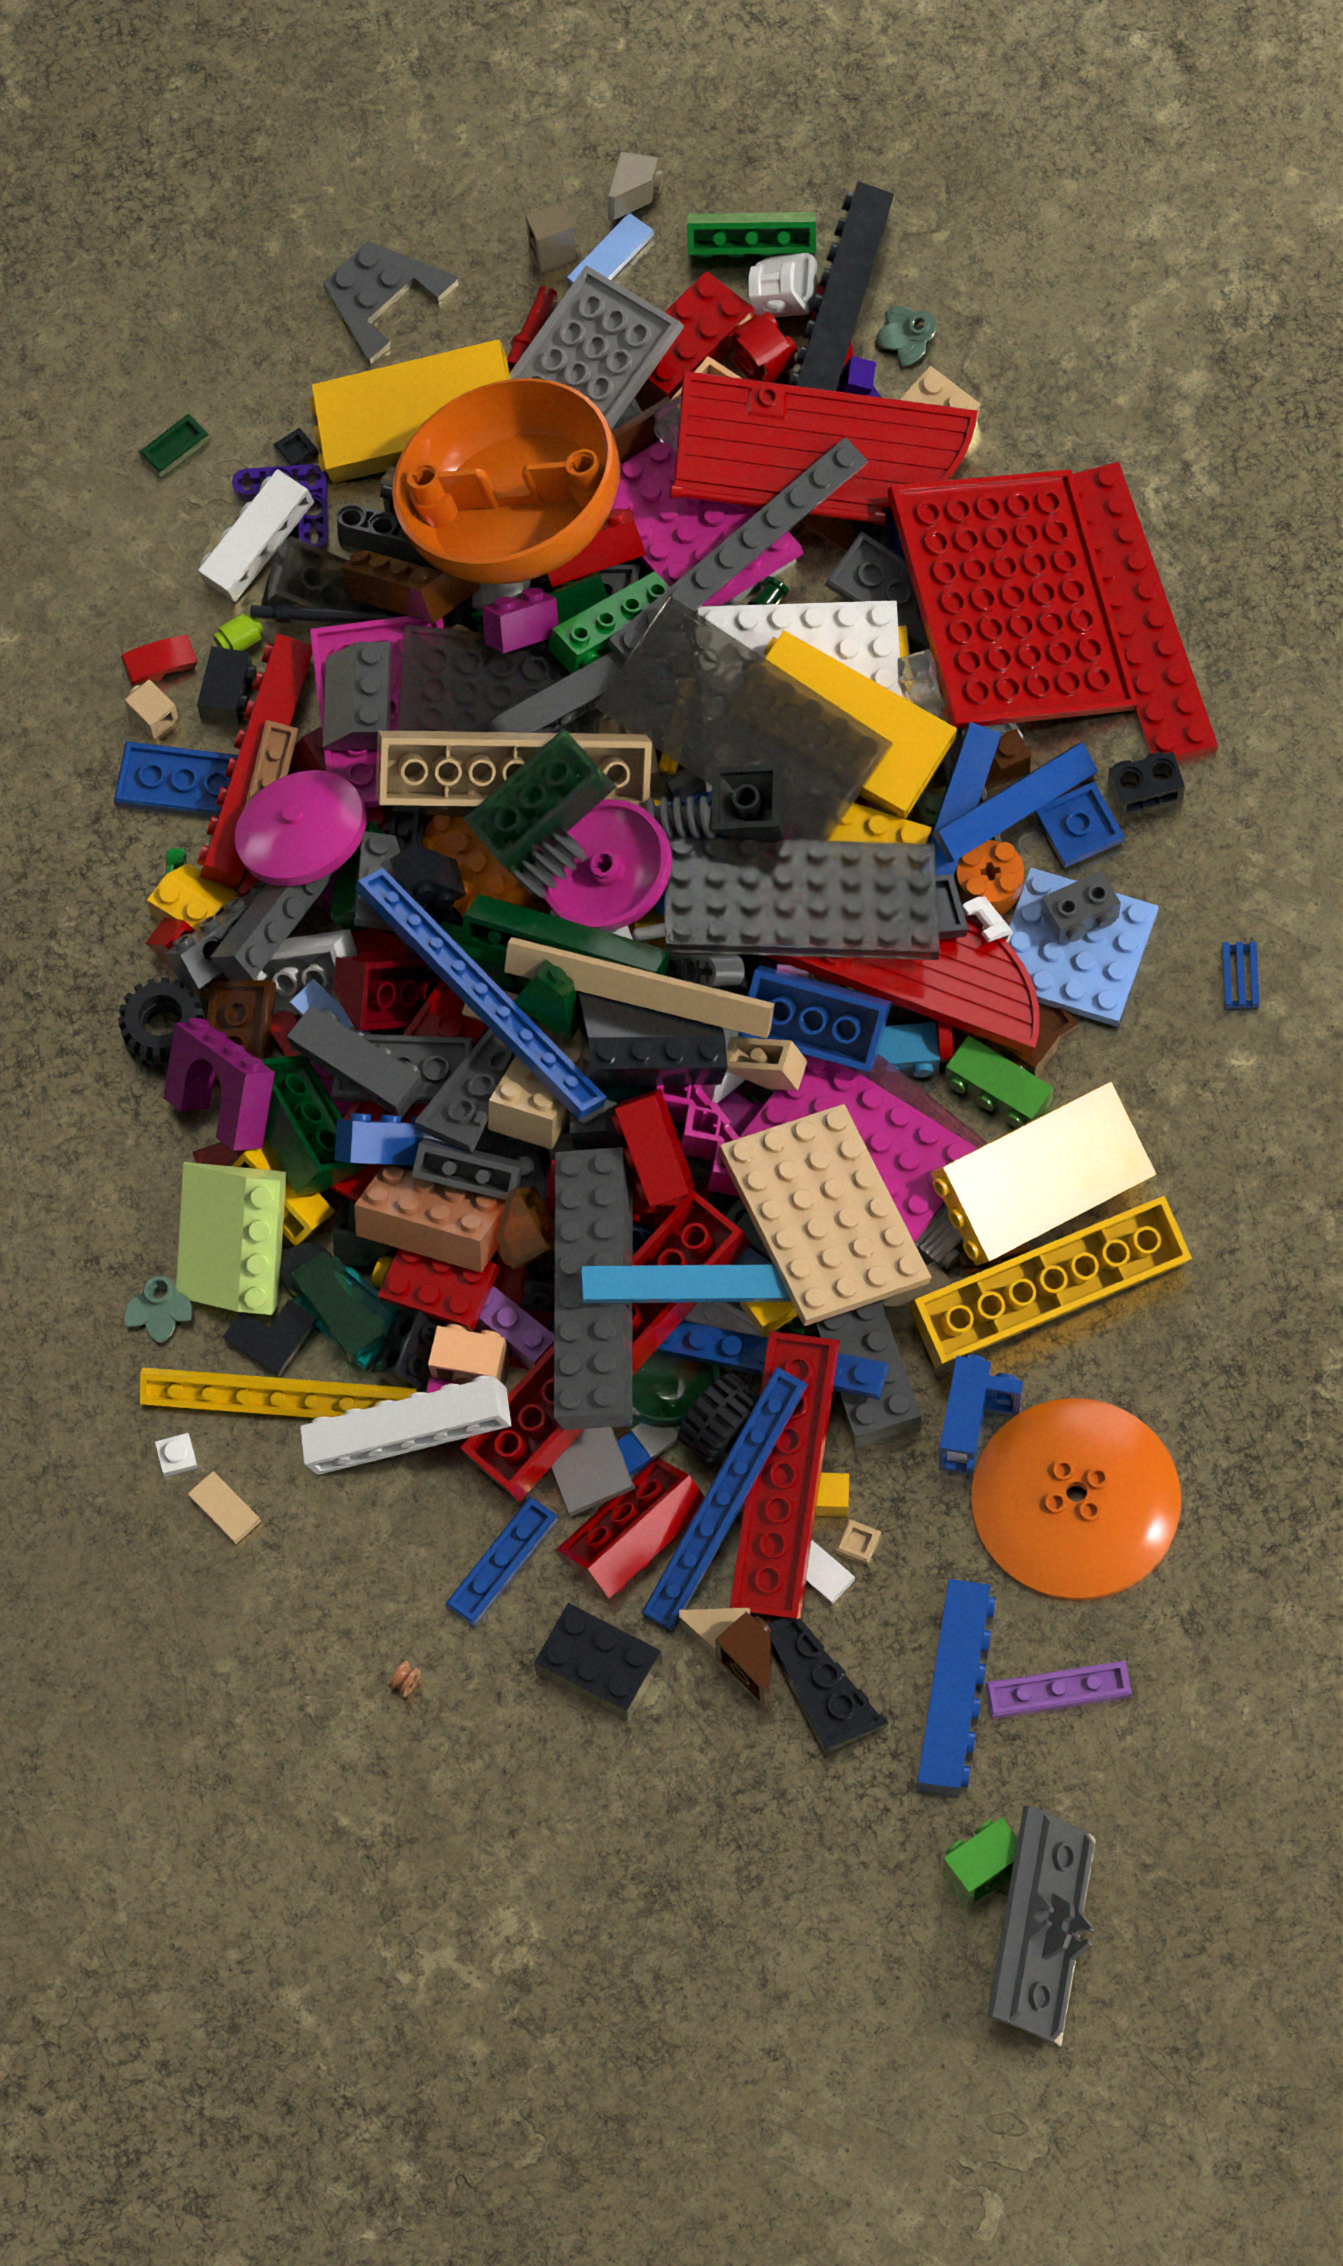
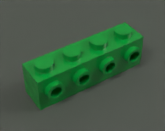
M816 212L688 214V255L707 258L727 254L729 257H743L746 254H759L763 257H771L778 254L816 253Z
M655 571L552 628L548 649L571 674L612 652V648L607 644L609 639L670 587Z

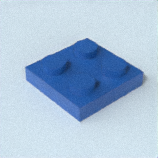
M1095 782L1060 796L1034 811L1038 822L1064 868L1124 842L1125 836Z

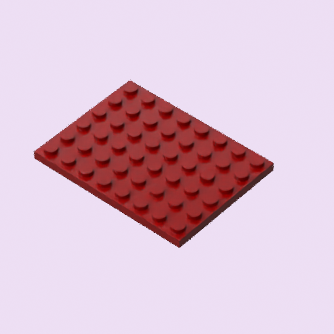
M1071 469L890 486L887 494L952 726L962 729L967 728L970 722L980 726L1135 710V706H1138L1139 703Z

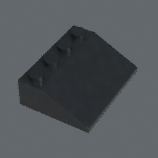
M581 991L577 992L584 1074L595 1086L722 1084L728 1068L723 1027Z

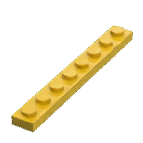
M142 1367L140 1372L141 1405L310 1418H333L344 1415V1412L350 1409L364 1410L376 1407V1404L381 1401H399L407 1399L413 1393H417V1388Z

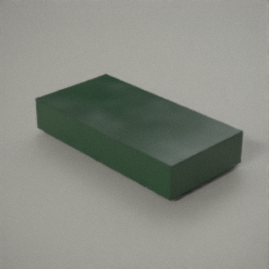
M188 413L140 450L139 455L162 478L210 440V436Z

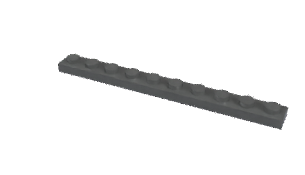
M845 437L612 636L607 644L629 668L633 666L861 470L868 460Z

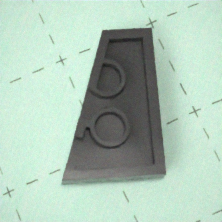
M364 831L359 845L357 881L381 868H384L395 879L390 858L400 853L396 836ZM356 891L354 925L395 931Z

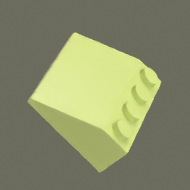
M183 1163L176 1278L177 1292L187 1296L191 1301L237 1312L273 1314L279 1300L286 1188L285 1171Z

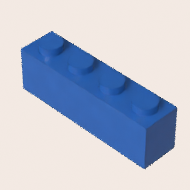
M350 1113V1120L337 1119L334 1160L348 1163L414 1165L419 1143L424 1138L441 1140L417 1130L414 1121L419 1116H411V1122H401V1116L382 1114L380 1121H371V1114Z

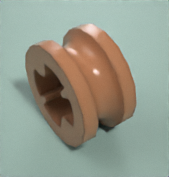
M404 1661L398 1667L389 1682V1688L392 1690L398 1688L400 1695L403 1697L411 1692L421 1675V1670L418 1668L411 1669V1664L408 1661Z

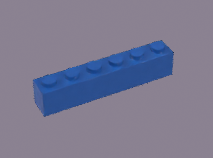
M955 1579L948 1580L917 1782V1791L959 1798L961 1787L968 1788L971 1766H965L964 1763L966 1753H973L976 1732L969 1730L971 1718L978 1719L981 1703V1698L975 1697L976 1685L984 1684L986 1664H980L981 1651L988 1652L991 1631L985 1630L986 1617H994L996 1597L990 1596L991 1585Z

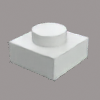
M189 1433L155 1441L164 1478L198 1469Z

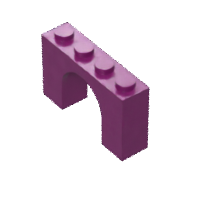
M191 1018L189 1022L175 1023L163 1099L179 1111L209 1109L216 1072L221 1087V1106L215 1138L233 1151L262 1148L275 1072L264 1065L261 1059L253 1057L246 1052L243 1046L235 1044L228 1039L225 1033L217 1031L210 1026L207 1020Z

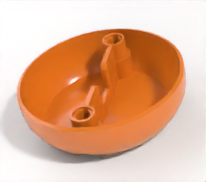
M535 378L494 382L468 391L451 400L432 414L413 434L396 466L392 488L394 509L400 526L409 542L424 560L435 568L456 578L474 583L495 585L528 581L548 574L565 565L586 548L598 534L610 514L620 481L618 449L611 428L599 408L578 390L558 382Z

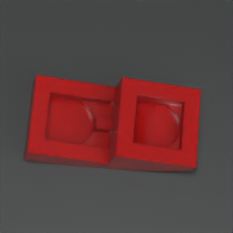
M188 635L152 642L130 650L121 656L131 685L143 684L149 679L152 682L161 681L165 673L195 669L198 663Z

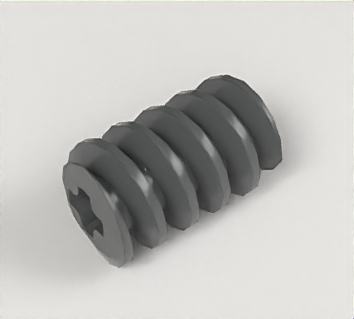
M688 796L686 806H682L680 798L675 797L672 807H669L666 797L661 798L659 807L655 806L653 798H648L646 811L661 825L669 840H675L678 835L681 839H688L691 834L695 839H701L704 833L707 838H715L717 836V833H713L711 830L712 805H708L706 796H701L699 806H695L692 796Z
M562 826L563 836L554 832L551 833L554 845L544 841L540 843L544 851L543 855L535 851L530 852L534 861L533 864L525 860L520 862L524 870L523 873L514 869L510 871L532 896L536 894L541 898H545L547 893L544 885L555 889L557 884L554 876L565 880L567 875L564 867L575 871L577 869L575 857L584 862L587 860L583 848Z

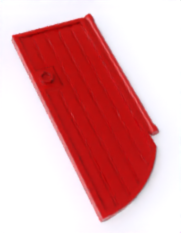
M685 371L682 378L674 485L670 487L669 497L763 508L846 437L868 462L809 514L870 522L873 525L884 526L886 513H883L882 510L892 512L887 494L891 485L945 481L951 478L965 457L971 443L978 410Z
M785 842L774 844L773 853L776 854L741 947L868 995L892 1001V1004L1031 1056L1033 1055L1039 1036L1040 1013L1036 990L1031 977L1019 956L1003 937L987 942L981 934L984 931L982 929L984 925L976 915L967 916L964 913L968 926L966 937L901 943L886 891L887 882L793 848Z

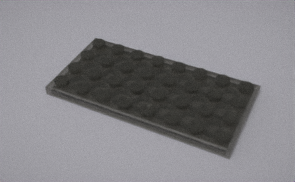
M669 596L595 706L597 710L633 734H646L652 741L654 748L711 786L713 767L780 764L786 809L785 835L816 856L819 855L893 745L892 742L672 596Z
M672 836L668 838L672 854L670 877L664 890L665 952L916 960L939 959L934 844L785 840L771 843L756 842L754 840L740 841L733 838L701 837L700 839H695L694 837Z

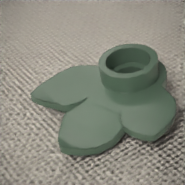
M897 306L885 312V317L889 324L885 325L878 332L875 345L882 349H898L899 364L901 367H906L924 355L926 342L934 337L937 323L935 318L926 311L914 312L906 306ZM920 322H925V325L922 329H915V326L917 324H919Z
M165 1276L153 1277L145 1284L143 1293L135 1296L128 1303L124 1319L125 1325L128 1328L146 1325L150 1336L157 1343H162L172 1335L176 1321L187 1322L191 1320L192 1305L187 1296L177 1292L176 1285L171 1279ZM159 1290H166L164 1297L160 1299L155 1298Z

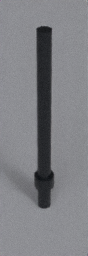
M277 603V606L251 605L250 608L251 618L276 619L277 623H291V620L358 623L406 616L394 612L292 607L291 604ZM448 615L443 616V624L446 629L448 627Z

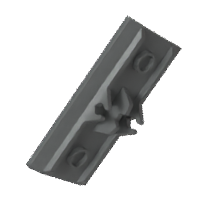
M1023 1806L987 2017L1013 2025L1044 2039L1054 2047H1061L1075 1962L1092 1945V1941L1088 1939L1081 1941L1080 1935L1084 1930L1090 1932L1095 1930L1093 1925L1084 1916V1908L1096 1838L1090 1833L1045 1811L1031 1806Z

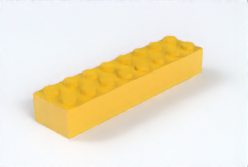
M1164 1195L919 1297L908 1304V1308L936 1369L955 1361L956 1356L964 1357L966 1354H972L1179 1267L1191 1260L1192 1257Z

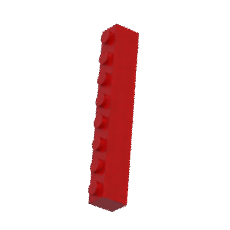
M278 633L273 644H266L261 662L267 663L264 673L257 672L252 688L253 691L258 692L255 702L248 701L243 719L249 720L246 730L239 729L234 748L240 749L237 759L230 758L225 777L231 779L228 788L221 786L215 804L221 807L219 817L212 815L206 833L212 836L209 846H202L197 864L203 865L200 873L201 878L238 889L245 866L235 847V830L239 817L245 807L266 720L290 726L312 657L313 650L311 644Z

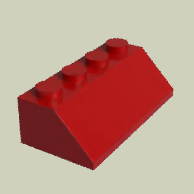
M658 1457L652 1460L632 1479L635 1487L634 1490L609 1500L556 1549L559 1555L593 1589L608 1598L620 1592L629 1579L639 1570L646 1568L655 1555L676 1540L677 1535L691 1523L705 1498L690 1475Z

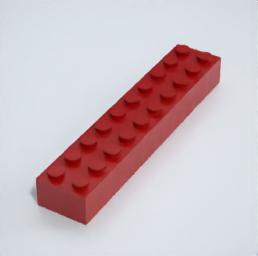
M692 1190L632 1256V1266L733 1265L751 1243L739 1227ZM699 1302L632 1303V1376ZM554 1344L508 1394L511 1426L471 1436L460 1447L473 1463L518 1502L525 1497L585 1430H563L554 1419Z

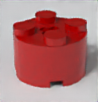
M768 311L763 314H756L725 337V345L727 349L733 347L736 355L731 359L746 379L773 383L795 367L794 354L798 352V348L789 336H783L777 328L778 323Z

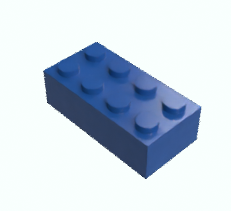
M762 965L755 969L748 997L775 1003L770 1034L767 1038L739 1032L738 1036L791 1040L803 1054L867 1072L872 1071L875 1067L892 1001Z

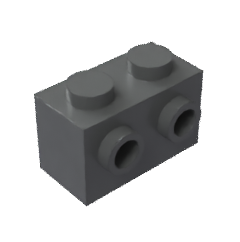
M1101 870L1043 896L1040 912L1058 944H1061L1068 940L1070 942L1077 941L1084 937L1088 931L1097 927L1106 928L1112 925L1119 918L1121 902Z

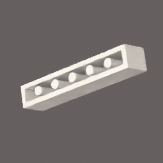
M479 1376L470 1383L462 1385L448 1384L442 1386L439 1391L431 1393L417 1392L409 1395L407 1399L381 1401L376 1404V1407L364 1410L350 1409L341 1416L333 1418L318 1417L312 1420V1423L301 1425L304 1464L317 1475L510 1427L511 1419L507 1388L494 1376Z

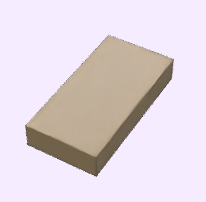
M214 1471L188 1493L189 1498L235 1545L261 1522L260 1518Z

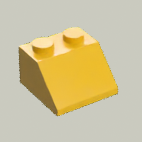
M187 863L166 874L147 899L151 916L161 922L164 917L185 920L196 931L199 929L198 925L201 921L223 912L225 904L235 898H239L237 891L229 886L201 878V869L191 863Z

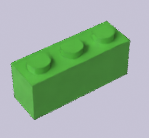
M969 1035L946 1066L945 1079L951 1088L959 1093L967 1092L975 1097L978 1104L989 1111L996 1110L1003 1114L1007 1122L1016 1128L1042 1116L1053 1101L1054 1087Z

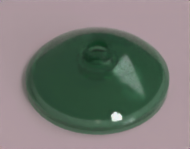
M653 1353L632 1376V1417L643 1424L653 1427L671 1428L680 1426L686 1413L698 1397L713 1382L721 1378L718 1364H706Z

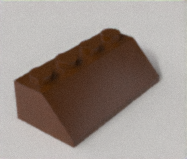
M367 550L355 552L351 555L350 560L340 566L353 600L433 624L481 589L479 583L462 580L441 571Z

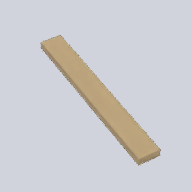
M513 937L508 941L504 969L506 973L530 979L544 961L548 960L553 965L564 970L566 975L574 981V987L577 991L767 1038L770 1034L775 1003Z

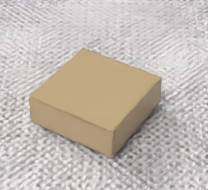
M849 1519L836 1548V1554L868 1566L881 1537V1531Z

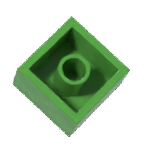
M1003 1817L996 1822H993L992 1819L984 1822L974 1831L976 1836L965 1843L963 1840H959L945 1851L947 1856L943 1859V1877L967 1910L1011 1880L1018 1838Z

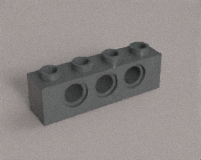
M258 881L249 888L250 892L242 898L239 897L225 904L223 912L201 921L198 925L199 929L192 934H185L177 938L173 942L174 947L164 953L177 978L183 983V987L189 986L193 989H200L222 973L210 957L228 935L230 926H235L267 883ZM205 944H207L208 952L207 955L204 957L203 947Z

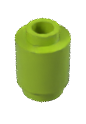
M244 611L217 628L218 632L212 636L217 647L244 651L262 639L260 632L264 629L258 618H251Z

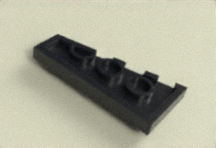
M784 1617L767 1624L771 1629V1633H769L771 1636V1649L824 1754L888 1726L889 1722L881 1713L878 1714L870 1705L869 1699L861 1689L858 1690L846 1676V1671L825 1652L823 1644L801 1618Z

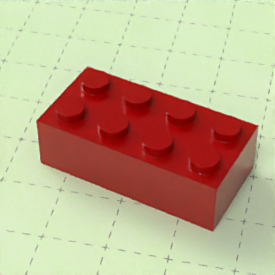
M708 271L665 311L666 314L680 321L684 328L640 389V391L656 403L667 396L672 399L682 387L684 372H695L707 356L718 363L733 350V347L726 348L725 337L755 316L754 307Z

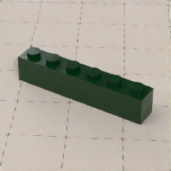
M482 894L477 895L463 916L461 943L506 956L508 941L513 937L664 976L667 975L669 950Z

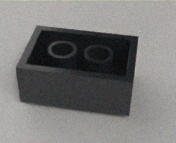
M567 1603L534 1661L536 1674L629 1722L662 1664L661 1650Z

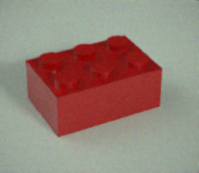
M661 1088L621 1101L615 1108L616 1115H613L612 1119L618 1135L624 1134L628 1146L624 1148L626 1160L630 1168L636 1167L639 1175L636 1187L641 1200L647 1199L649 1206L652 1207L689 1194L694 1188L695 1182Z

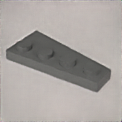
M490 1028L414 1121L417 1130L471 1154L488 1121L489 1099L516 1056Z

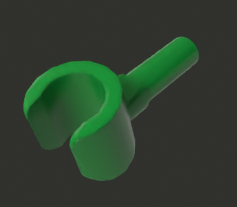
M171 848L166 852L164 877L166 874L174 871L175 867H181L186 864L187 854L185 849Z

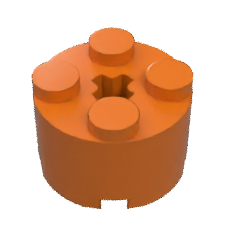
M988 840L959 859L956 887L961 904L974 898L985 896L998 914L1003 916L1010 912L1012 907L1019 901L1024 883V865L1012 844Z

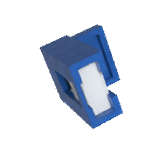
M966 1354L964 1357L956 1356L939 1447L938 1469L973 1475L984 1411L1015 1416L1019 1414L1023 1381L1017 1380L1015 1376L1006 1373H999L996 1376L990 1375L991 1362L985 1361L979 1355Z

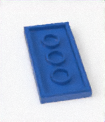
M126 741L114 804L117 806L212 817V815L219 817L221 807L215 804L221 786L228 788L231 779L225 777L230 758L237 759L238 755Z

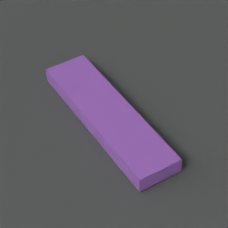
M1126 1660L986 1682L992 1719L1132 1697Z

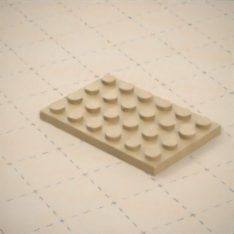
M845 1104L719 1146V1155L773 1265L777 1267L803 1326L930 1283L932 1277Z

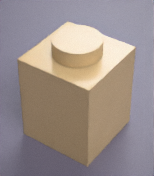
M150 679L143 685L135 686L125 699L128 714L154 740L179 720L175 704Z

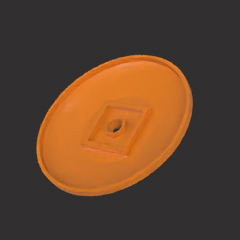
M1067 1398L1044 1402L1020 1412L1007 1421L992 1436L983 1449L975 1468L971 1487V1508L975 1529L983 1547L994 1563L1006 1575L1023 1587L1038 1594L1062 1600L1083 1601L1099 1599L1119 1593L1142 1580L1157 1566L1169 1549L1177 1530L1181 1510V1491L1178 1474L1169 1452L1158 1436L1145 1423L1129 1412L1105 1402L1082 1398ZM1072 1486H1080L1086 1491L1087 1495L1082 1501L1075 1502L1068 1498L1066 1492Z

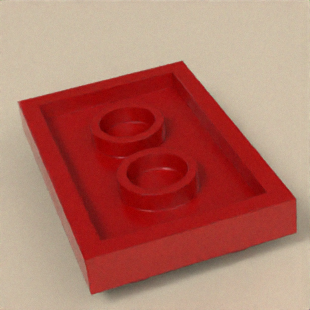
M398 1248L378 1297L381 1301L408 1310H420L430 1317L474 1331L500 1268L497 1264L488 1262L480 1273Z

